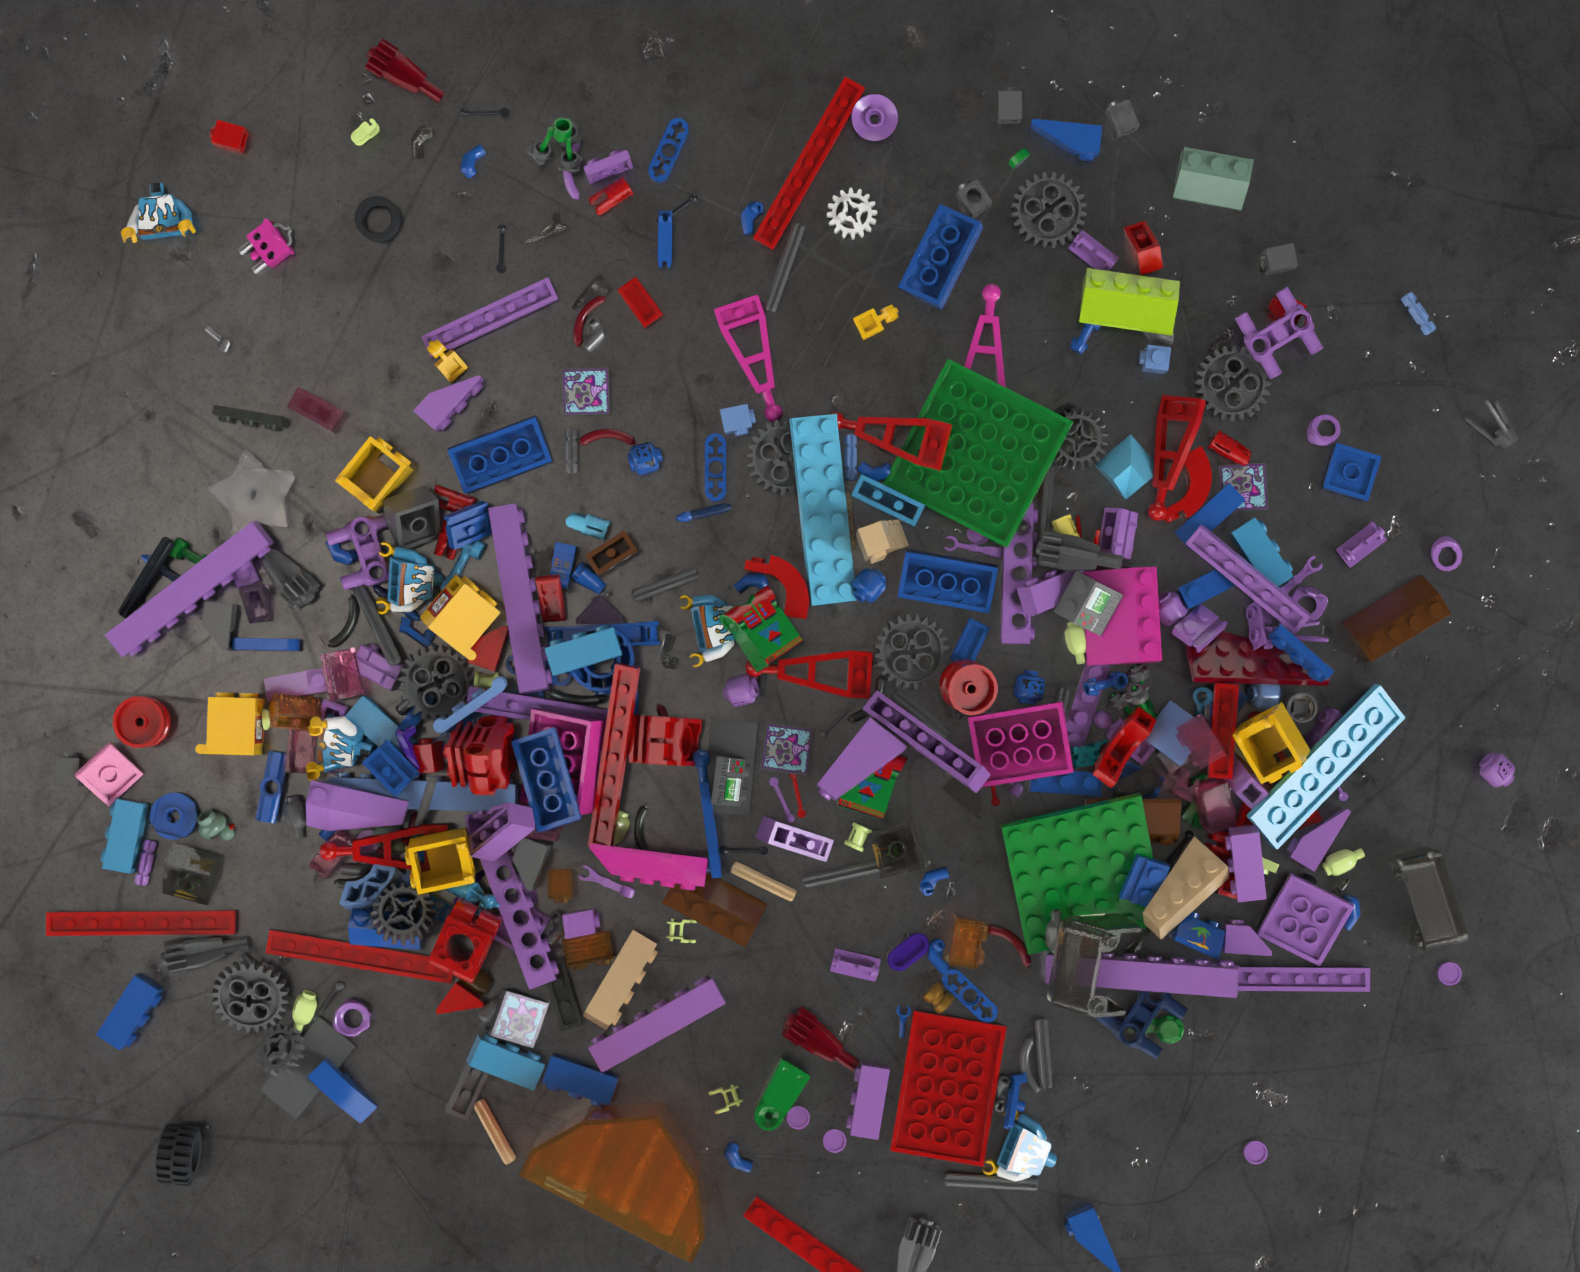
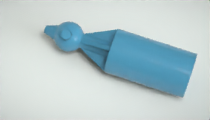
M477 882L445 889L458 897L464 898L468 902H482L486 908H499L500 906L496 901V897L492 894L485 895Z

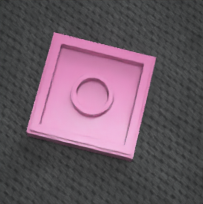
M110 742L75 773V777L108 807L143 775V772Z

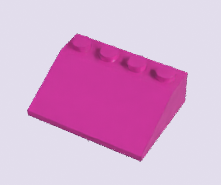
M1157 567L1083 572L1124 595L1102 636L1085 629L1086 666L1146 664L1162 661Z
M1063 701L968 717L975 761L991 774L982 787L1074 773Z
M531 709L528 736L556 727L581 815L593 813L606 720L584 715ZM522 781L520 802L529 803Z
M590 843V849L611 875L620 876L621 881L634 882V878H640V883L654 885L655 880L661 881L660 886L672 888L677 883L681 884V889L695 890V886L704 887L708 858Z

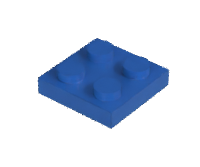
M1335 443L1322 488L1367 502L1382 456Z

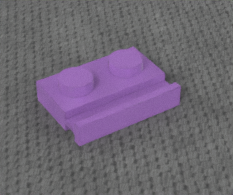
M1200 603L1174 627L1172 634L1188 646L1197 648L1196 651L1200 653L1225 629L1227 622L1219 620L1218 615Z

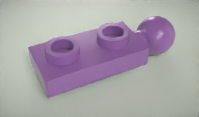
M1100 710L1094 715V724L1100 729L1107 728L1109 730L1105 734V737L1109 740L1124 722L1121 718H1118L1114 723L1111 714L1105 710ZM1144 740L1130 757L1140 765H1143L1155 748Z

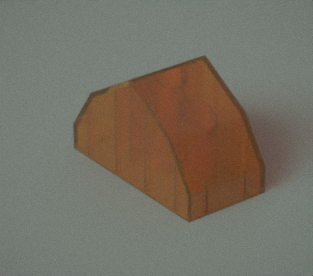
M663 1101L604 1105V1107L590 1106L541 1133L518 1175L692 1264L705 1239L708 1215L701 1162Z

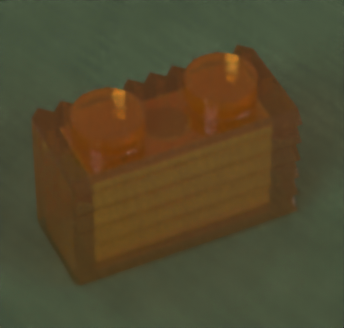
M281 693L273 694L269 706L270 727L309 731L308 727L313 717H319L322 720L320 699L318 697H301L300 695L296 697L295 695L291 696L290 694Z
M956 917L948 961L949 965L978 969V964H983L985 951L981 950L982 941H986L988 936V927H984V921Z
M610 929L598 931L594 934L562 939L567 968L573 967L574 971L588 968L587 964L596 962L597 966L607 965L611 963L610 959L615 958Z

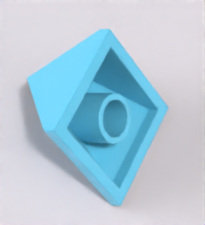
M1130 434L1096 463L1095 466L1126 500L1153 477L1154 461Z

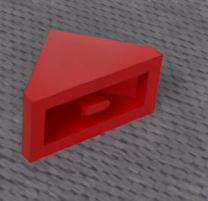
M457 981L437 1007L436 1015L484 1007L486 1002L481 996Z

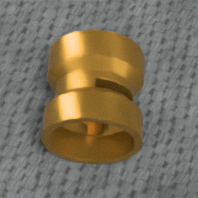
M938 981L922 997L927 1003L934 1004V1010L938 1014H941L955 999L950 992L945 993L943 985Z

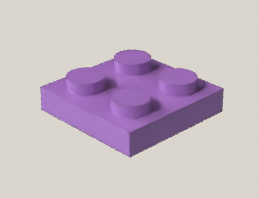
M618 149L609 153L607 158L602 160L594 158L588 161L587 165L583 168L589 184H594L632 169L633 165L628 151Z

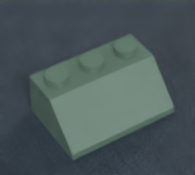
M1184 147L1180 153L1172 198L1241 211L1249 187L1254 160Z

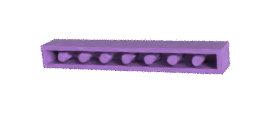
M516 503L488 508L519 693L523 695L550 690L549 684L553 683L550 669L546 670L545 661L548 660L545 652L547 647H542L541 638L545 637L543 624H538L537 615L541 614L539 601H534L533 592L537 591L535 578L530 577L529 569L533 568L531 555L526 554L525 546L529 545L527 532L522 530L521 523H525L523 509H519Z
M257 520L250 522L106 633L105 637L121 657L127 655L133 657L143 649L140 645L147 640L151 643L161 635L159 633L161 629L165 626L169 629L179 622L177 618L183 612L187 615L198 606L195 603L201 598L205 601L216 593L214 588L220 584L224 587L234 579L232 575L239 570L242 573L252 565L251 560L258 556L260 559L270 552L269 546L274 542Z
M1064 949V952L1060 954L1051 952L1047 954L1045 983L1237 998L1239 965H1234L1233 961L1222 960L1219 961V964L1210 963L1208 959H1195V962H1188L1183 957H1172L1171 960H1162V956L1158 955L1138 958V954L1125 953L1124 957L1114 956L1113 952H1100V955L1091 954L1089 950H1077L1076 953H1068L1067 949Z

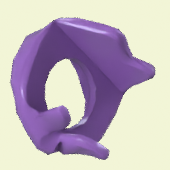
M1312 586L1298 587L1291 596L1293 600L1298 603L1300 598L1310 596L1316 601V609L1310 613L1312 616L1306 622L1311 625V621L1317 620L1326 609L1328 598Z
M347 998L335 1012L333 1028L340 1034L355 1037L370 1026L371 1012L361 1002ZM350 1009H357L363 1017L362 1023L356 1028H350L344 1023V1014Z

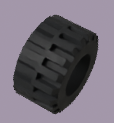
M166 1125L159 1140L156 1156V1175L159 1183L191 1186L199 1169L202 1151V1137L198 1126Z

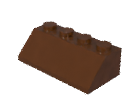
M1420 575L1344 620L1341 624L1362 659L1367 663L1381 657L1452 613L1439 592L1423 575Z
M1086 799L1084 805L1109 799ZM1142 799L1150 843H1160L1161 845L1177 843L1180 835L1181 799Z
M706 873L704 887L695 886V890L681 889V884L675 883L674 888L670 887L662 904L743 947L747 946L768 903L721 878L712 879L711 873Z

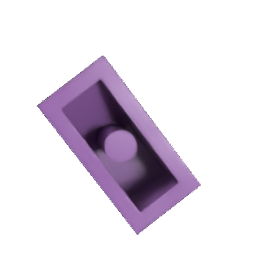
M594 908L567 911L562 915L565 939L594 934L597 932V927H600L599 913H595Z
M1229 919V923H1222V930L1226 931L1221 949L1222 952L1272 956V951L1250 926L1243 924L1244 920Z

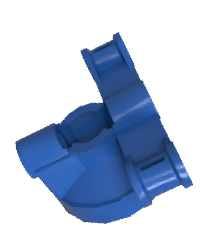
M659 621L608 624L609 628H615L623 653L622 656L614 658L613 664L610 667L611 672L596 673L595 669L597 667L592 664L570 671L580 685L593 691L595 695L611 694L615 664L622 663L634 666L635 656L632 646L660 645V641L657 639ZM607 624L544 627V631L547 632L548 646L546 647H550L549 642L555 640V633L556 640L562 638L563 642L573 640L572 635L584 631L586 635L596 633L594 628ZM648 628L650 629V639L648 638Z

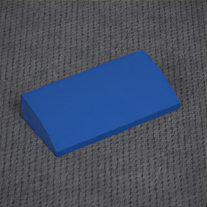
M939 204L898 288L942 310L984 228L982 223Z
M536 416L502 427L447 449L464 494L552 461Z
M905 549L897 597L990 613L998 564Z
M556 727L511 741L530 808L533 810L537 832H545L582 819Z

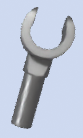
M207 326L205 331L215 340L219 341L217 349L229 354L233 343Z

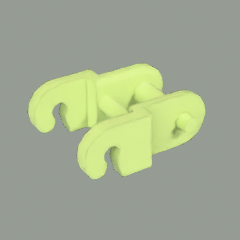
M371 118L369 120L372 123L371 126L364 121L351 134V140L356 145H363L379 133L380 127L374 119Z
M675 919L667 921L670 924V930L666 938H670V941L681 939V943H696L695 939H684L683 937L684 923H697L693 919H682V922L674 921ZM675 925H680L679 936H674Z
M732 1084L730 1088L723 1090V1087L708 1092L709 1095L721 1092L726 1102V1107L715 1110V1114L729 1111V1107L733 1105L740 1106L743 1100L738 1098L736 1091L739 1088L738 1086ZM730 1091L734 1098V1102L729 1103L726 1094Z

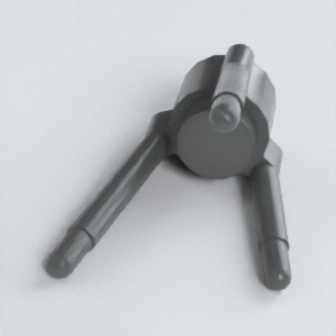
M1486 400L1485 404L1500 426L1494 432L1496 437L1492 436L1469 417H1466L1465 421L1488 438L1495 447L1501 445L1503 449H1506L1515 443L1519 437L1516 435V431L1510 424L1499 401L1495 402L1498 414L1491 402Z

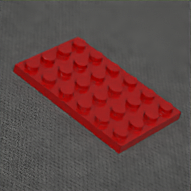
M913 1010L890 1151L984 1166L1007 1026Z

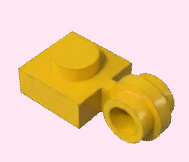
M893 304L880 310L881 315L877 316L874 308L853 318L863 340L884 330L881 321L885 320L886 323H890L898 319L899 311L897 307L894 308Z
M436 339L434 342L431 340L428 343L427 351L435 359L440 357L434 365L450 383L468 368L454 350L450 349L444 354L443 352L446 348L439 340Z

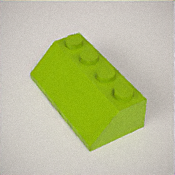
M1087 268L1082 284L1079 322L1172 336L1179 301L1180 281Z

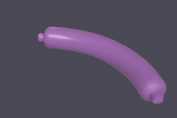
M573 143L571 146L572 151L578 153L581 144ZM564 170L563 178L568 193L573 199H580V193L574 184L572 172Z

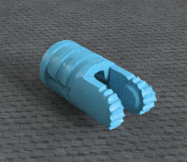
M577 512L569 514L565 520L568 527L603 541L606 538L610 525V520L598 518L590 514H577Z

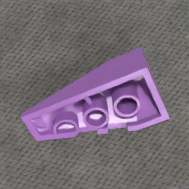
M319 779L311 780L306 801L307 826L327 831L403 825L409 801Z

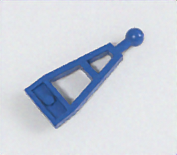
M697 750L693 753L691 760L694 761L699 776L709 857H705L708 858L706 873H711L712 879L720 878L722 876V867L707 772L710 755L705 750Z

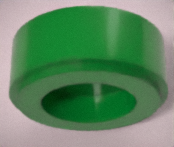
M1022 148L1010 158L1008 164L1014 170L1031 154L1026 148Z

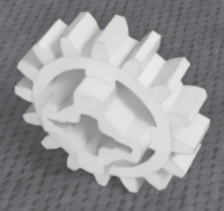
M849 188L848 194L840 190L841 197L838 198L834 195L832 199L835 203L828 204V208L832 210V212L827 213V218H832L828 225L829 227L836 226L835 234L840 231L843 232V239H845L847 234L851 236L852 240L855 239V234L863 238L864 230L869 233L871 232L869 224L875 225L876 223L872 216L877 215V210L871 209L875 206V201L868 202L870 195L866 194L863 197L861 189L857 191V194L853 193L852 188ZM851 199L858 200V201H860L861 203H860V204L854 203V202L851 201ZM842 203L843 211L836 216L837 208ZM848 207H849V209L852 210V212H856V211H857L856 217H855V218H856V222H855V219L852 218V216H847V215H848ZM868 213V217L862 225L861 216ZM848 224L852 226L853 229L846 228L842 225Z

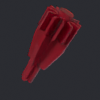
M382 38L378 46L372 45L366 57L369 60L365 65L366 70L380 79L383 76L392 84L416 94L420 91L437 103L440 102L445 91L426 80L427 75L407 56L399 52V48Z
M802 1006L797 1008L795 1014L791 1012L785 1019L784 1025L786 1026L783 1027L781 1035L794 1045L798 1046L800 1044L808 1052L830 1062L836 1060L852 1072L859 1065V1060L843 1050L844 1046L822 1023L817 1021L815 1015Z

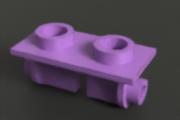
M1083 230L1068 247L1070 251L1098 270L1110 271L1119 259V257Z
M1372 521L1335 550L1348 567L1351 568L1387 540L1384 536L1385 531L1380 526L1377 527Z
M1254 601L1246 607V618L1248 619L1250 632L1249 639L1254 647L1253 651L1262 645L1264 649L1273 648V643L1267 635L1273 628L1265 627V624L1270 625L1272 623L1271 614Z
M1326 706L1319 714L1316 724L1306 736L1305 742L1310 750L1344 716L1340 711Z
M835 948L830 971L876 982L881 959Z

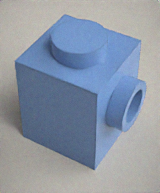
M1147 345L1140 352L1139 364H1142L1141 371L1158 374L1168 372L1171 347Z
M748 404L720 409L725 435L732 433L735 436L749 434L748 430L752 429V423H756L754 410L748 409Z

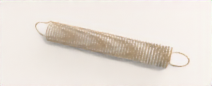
M849 491L850 493L845 492V495L851 499V491ZM846 498V502H848L851 505V507L847 506V509H849L852 512H847V514L853 519V511L851 504L852 499L848 500ZM848 519V522L854 526V519ZM849 526V529L854 532V534L850 533V536L854 538V540L850 539V542L856 546L855 526Z

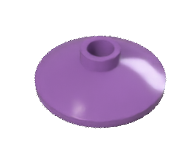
M878 94L867 95L855 104L851 116L852 125L857 134L869 141H881L894 132L898 123V112L895 105L887 97ZM876 116L879 121L872 123L870 117Z

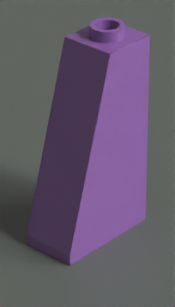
M869 718L816 785L819 788L818 793L828 801L830 798L834 801L903 753L907 746L872 718Z

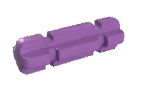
M149 839L143 841L141 848L143 852L140 853L137 866L138 874L135 875L134 883L137 885L145 886L148 884L150 877L148 873L151 872L154 858L152 853L156 849V841Z

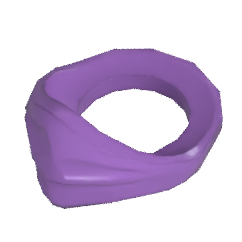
M1327 414L1315 417L1307 428V440L1317 446L1332 444L1340 435L1341 428L1339 422L1333 416ZM1323 420L1330 421L1335 427L1334 435L1322 437L1317 430L1319 422Z
M1442 536L1433 544L1431 559L1435 567L1442 571H1451L1459 566L1462 559V550L1454 539ZM1452 547L1456 552V560L1452 565L1444 566L1439 563L1438 555L1441 552V548Z

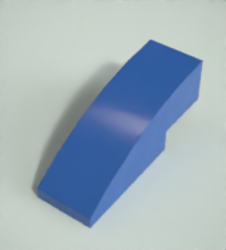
M1228 483L1174 533L1186 545V542L1201 525L1212 531L1237 509L1245 499Z
M328 1058L308 1076L326 1096L359 1123H362L378 1107L346 1073L343 1074Z

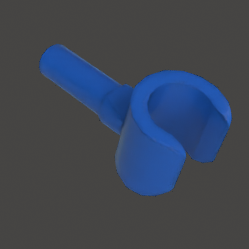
M899 1005L896 1010L897 1015L900 1017L899 1037L905 1038L906 1019L911 1013V1008L908 1005V1013L901 1015Z

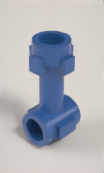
M1084 323L1085 325L1078 338L1073 337L1071 340L1070 349L1079 354L1086 351L1089 346L1086 344V341L1092 330L1098 331L1101 325Z
M1120 671L1111 672L1107 679L1096 681V678L1088 679V681L1083 683V689L1086 695L1097 696L1099 695V690L1109 687L1115 690L1123 689L1128 683V678Z

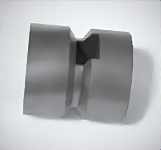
M1304 692L1291 693L1282 701L1294 723L1309 722L1317 713V702L1310 694Z

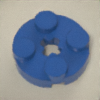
M173 792L165 794L157 799L151 807V824H153L158 835L163 838L176 840L189 836L197 826L198 806L195 801L183 793ZM176 809L180 819L173 823L171 822L172 818L169 817V812H174Z

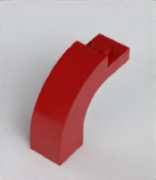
M1202 446L1188 453L1182 468L1187 477L1186 492L1178 502L1166 508V516L1159 520V523L1166 520L1168 524L1179 518L1178 512H1181L1183 518L1186 519L1197 512L1206 501L1211 488L1212 471L1209 459Z
M770 555L769 564H765V559L751 557V561H745V571L771 575L782 583L786 591L784 608L786 616L807 619L809 607L807 586L801 574L793 565L773 555Z
M1137 706L1119 726L1094 764L1095 769L1092 775L1112 788L1117 783L1130 756L1151 734L1157 720Z

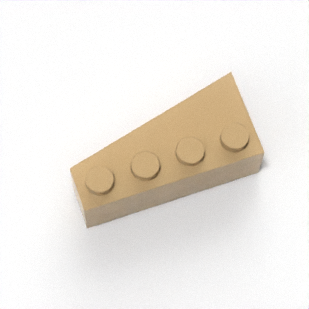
M900 520L879 521L859 528L856 533L865 562L870 560L871 564L884 560L888 553L909 546Z
M1194 836L1144 910V925L1159 939H1163L1229 879L1228 866Z
M632 930L585 1010L584 1018L605 1030L608 1029L611 1023L616 1025L622 1015L618 1010L623 1003L626 1005L629 1003L634 994L631 988L635 982L640 984L646 974L642 969L647 962L651 964L658 951L654 950L657 946L655 942Z

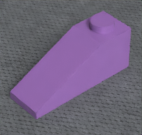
M334 667L307 670L264 679L267 702L337 691Z
M1342 808L1300 834L1297 839L1293 838L1287 846L1286 850L1289 852L1286 856L1308 870L1315 872L1351 811Z
M766 816L762 817L755 837L768 844L827 862L834 842L833 839Z

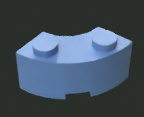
M374 864L371 871L364 878L346 882L339 904L349 911H352V908L372 910V903H379L376 900V896H384V888L391 891L392 883L396 885V888H400V883L403 881L405 874L395 867Z

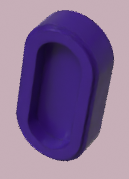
M913 933L888 953L887 961L889 966L895 971L907 969L928 952L930 946L928 938L922 933Z

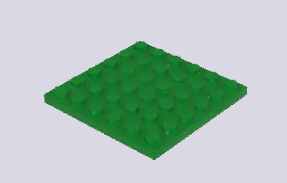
M948 359L917 417L952 425L941 471L918 466L897 456L890 469V474L886 477L883 484L1008 548L1074 422ZM913 426L901 450L918 457L926 427Z
M1140 792L1001 824L1028 955L1050 950L1046 944L1045 933L1047 923L1051 920V910L1054 909L1060 910L1061 919L1066 923L1068 931L1067 946L1147 928L1144 925L1143 912L1146 907L1126 899L1122 900L1119 897L1136 854L1153 859Z

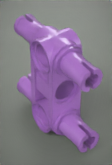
M1288 287L1276 293L1286 311L1285 315L1264 328L1257 329L1247 312L1234 318L1245 336L1243 341L1247 351L1255 361L1261 363L1270 379L1282 373L1272 355L1273 351L1296 337H1301L1311 355L1323 349L1322 344L1313 331L1315 325L1312 322L1311 315L1306 312L1303 305L1296 302ZM1301 314L1305 318V323L1302 327L1298 328L1294 324V318L1296 315ZM1256 339H1261L1264 343V348L1260 352H1256L1253 349V342Z
M384 514L374 518L370 515L358 517L347 522L345 527L325 533L329 546L347 540L354 543L361 568L358 572L340 577L344 590L363 584L365 586L377 585L389 580L390 561L387 562L379 554V551L382 552L376 535L377 531L388 528ZM359 523H364L368 526V531L365 534H358L355 531V526ZM378 567L383 571V575L379 579H374L369 575L370 570Z

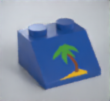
M1192 911L1169 932L1168 937L1218 959L1226 931L1220 929V923L1208 919L1207 923L1199 920L1200 915Z

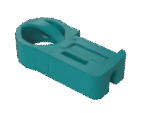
M1099 740L1086 746L1070 747L1073 768L1094 765L1103 750H1099V747L1103 743L1107 744L1109 740Z

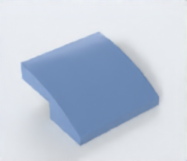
M1169 700L1156 717L1157 721L1152 732L1145 741L1181 767L1210 729Z

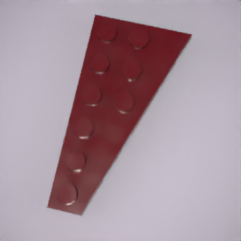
M1222 631L1200 653L1196 651L1197 648L1194 646L1190 647L1185 643L1192 682L1327 686L1330 682V678L1322 682L1313 680L1307 674V670L1301 665L1292 662L1284 650L1278 649L1275 646L1271 649H1264L1262 645L1253 651L1254 647L1249 638Z

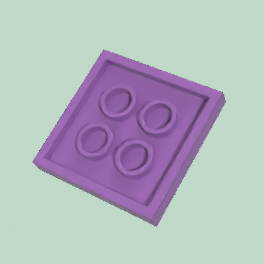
M1290 872L1256 933L1258 936L1320 966L1354 909V905Z

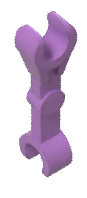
M947 536L945 538L955 542L953 548L944 547L948 552L961 548L970 552H982L994 558H1001L1003 550L998 547H978V545L958 543L954 536Z
M1316 556L1308 558L1301 571L1294 575L1280 589L1288 595V592L1301 583L1307 575L1319 571L1323 564L1321 563L1316 568H1313L1311 561Z
M589 865L582 866L589 870L590 874L588 877L578 874V877L583 881L597 882L604 887L619 892V894L627 898L634 896L635 889L599 875Z

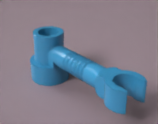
M477 540L460 547L463 550L440 589L443 590L455 574L457 576L460 575L470 556L479 560L487 548L486 543Z
M1204 686L1196 688L1193 692V699L1196 702L1194 718L1203 723L1205 706L1213 698L1211 690ZM1204 691L1205 697L1203 699H1199L1198 694ZM1204 739L1199 743L1200 748L1204 745Z

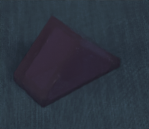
M259 583L239 586L238 590L249 624L273 621L269 585Z
M600 595L576 618V624L624 623V618Z

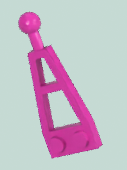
M988 284L982 290V296L986 300L985 315L979 316L964 367L971 369L975 353L995 355L997 383L1005 387L999 317L994 316L995 301L1000 298L1001 291L997 285ZM984 323L992 324L994 347L978 345Z
M758 294L714 309L722 335L757 394L762 393L766 404L764 410L765 418L770 422L779 421L782 418L783 411L779 405L775 404L771 389H774L775 385L766 317ZM759 320L763 352L744 358L728 330ZM764 360L767 383L759 385L748 365Z

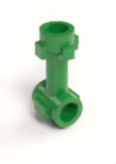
M179 537L173 540L175 544L169 553L170 556L177 560H181L184 557L194 564L208 556L203 554L201 557L189 550L188 546L190 544Z

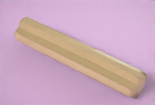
M737 861L734 862L730 872L788 901H792L796 895L795 889Z
M485 1099L476 1101L473 1108L503 1163H511L516 1159V1156Z

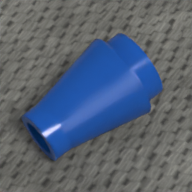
M583 561L570 575L574 578V582L593 591L597 595L606 585L597 576L589 563L586 565Z

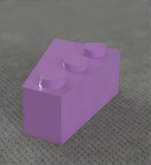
M513 803L495 806L488 811L481 810L475 815H465L470 856L488 861H496L535 829L532 808Z

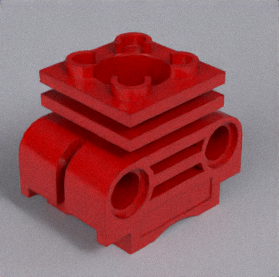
M633 715L630 744L627 753L629 757L628 762L695 766L691 758L693 753L699 750L698 739L702 731V719Z
M507 716L482 717L478 719L474 728L472 722L467 721L465 727L463 721L457 723L455 729L451 731L448 743L444 745L443 749L444 757L448 761L447 776L451 779L452 787H457L459 781L461 787H466L467 783H469L471 793L476 795H495L497 789H507L510 783L509 777L518 766L511 743L514 736L513 723H506Z
M460 897L455 903L451 914L447 916L428 960H430V965L447 973L452 970V975L472 984L484 963L503 916H498L485 909L477 916L476 913L479 906ZM455 934L468 936L473 942L474 951L466 952L458 948L454 939Z

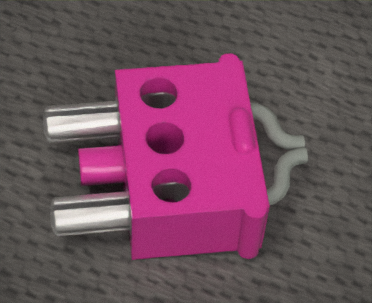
M264 219L260 226L246 236L248 241L238 248V252L244 255L253 247L256 249L249 254L253 261L260 256L262 258L251 268L255 274L259 273L266 266L273 268L289 255H294V250L290 246L292 243L290 235L292 229L289 226L284 227L280 223L274 224L273 221ZM277 226L280 227L282 230H288V242L281 234V232L278 230Z

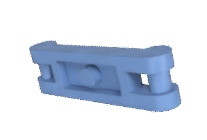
M498 676L493 680L490 688L485 691L483 688L477 690L471 695L473 700L467 704H464L463 701L451 709L453 714L447 718L439 717L433 724L434 730L438 733L448 730L502 692L507 686V679L503 676Z

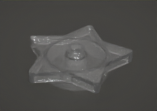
M244 449L233 475L209 486L207 490L228 508L232 536L255 520L259 524L288 528L289 522L284 497L296 473L266 469L250 451ZM255 490L257 493L256 498L250 499L251 492Z

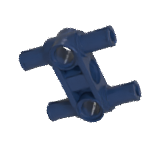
M1136 990L1139 996L1124 1019H1118L1105 1009L1100 1011L1095 1020L1111 1030L1113 1037L1131 1049L1136 1050L1138 1048L1156 1060L1163 1048L1145 1037L1146 1030L1159 1010L1164 1009L1181 1020L1188 1008L1173 999L1170 993L1160 992V999L1153 1001L1148 996L1149 991ZM1127 1027L1132 1028L1135 1032V1037L1132 1041H1128L1123 1037V1031Z

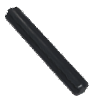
M168 537L161 539L118 609L120 616L127 618L133 613L173 548L175 542Z

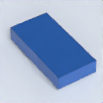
M969 617L949 660L953 662L963 659L975 661L990 627Z

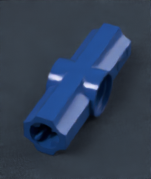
M269 750L264 777L260 784L261 792L255 820L274 824L277 822L281 797L285 790L284 781L290 754ZM271 780L275 781L278 785L275 793H271L267 788Z

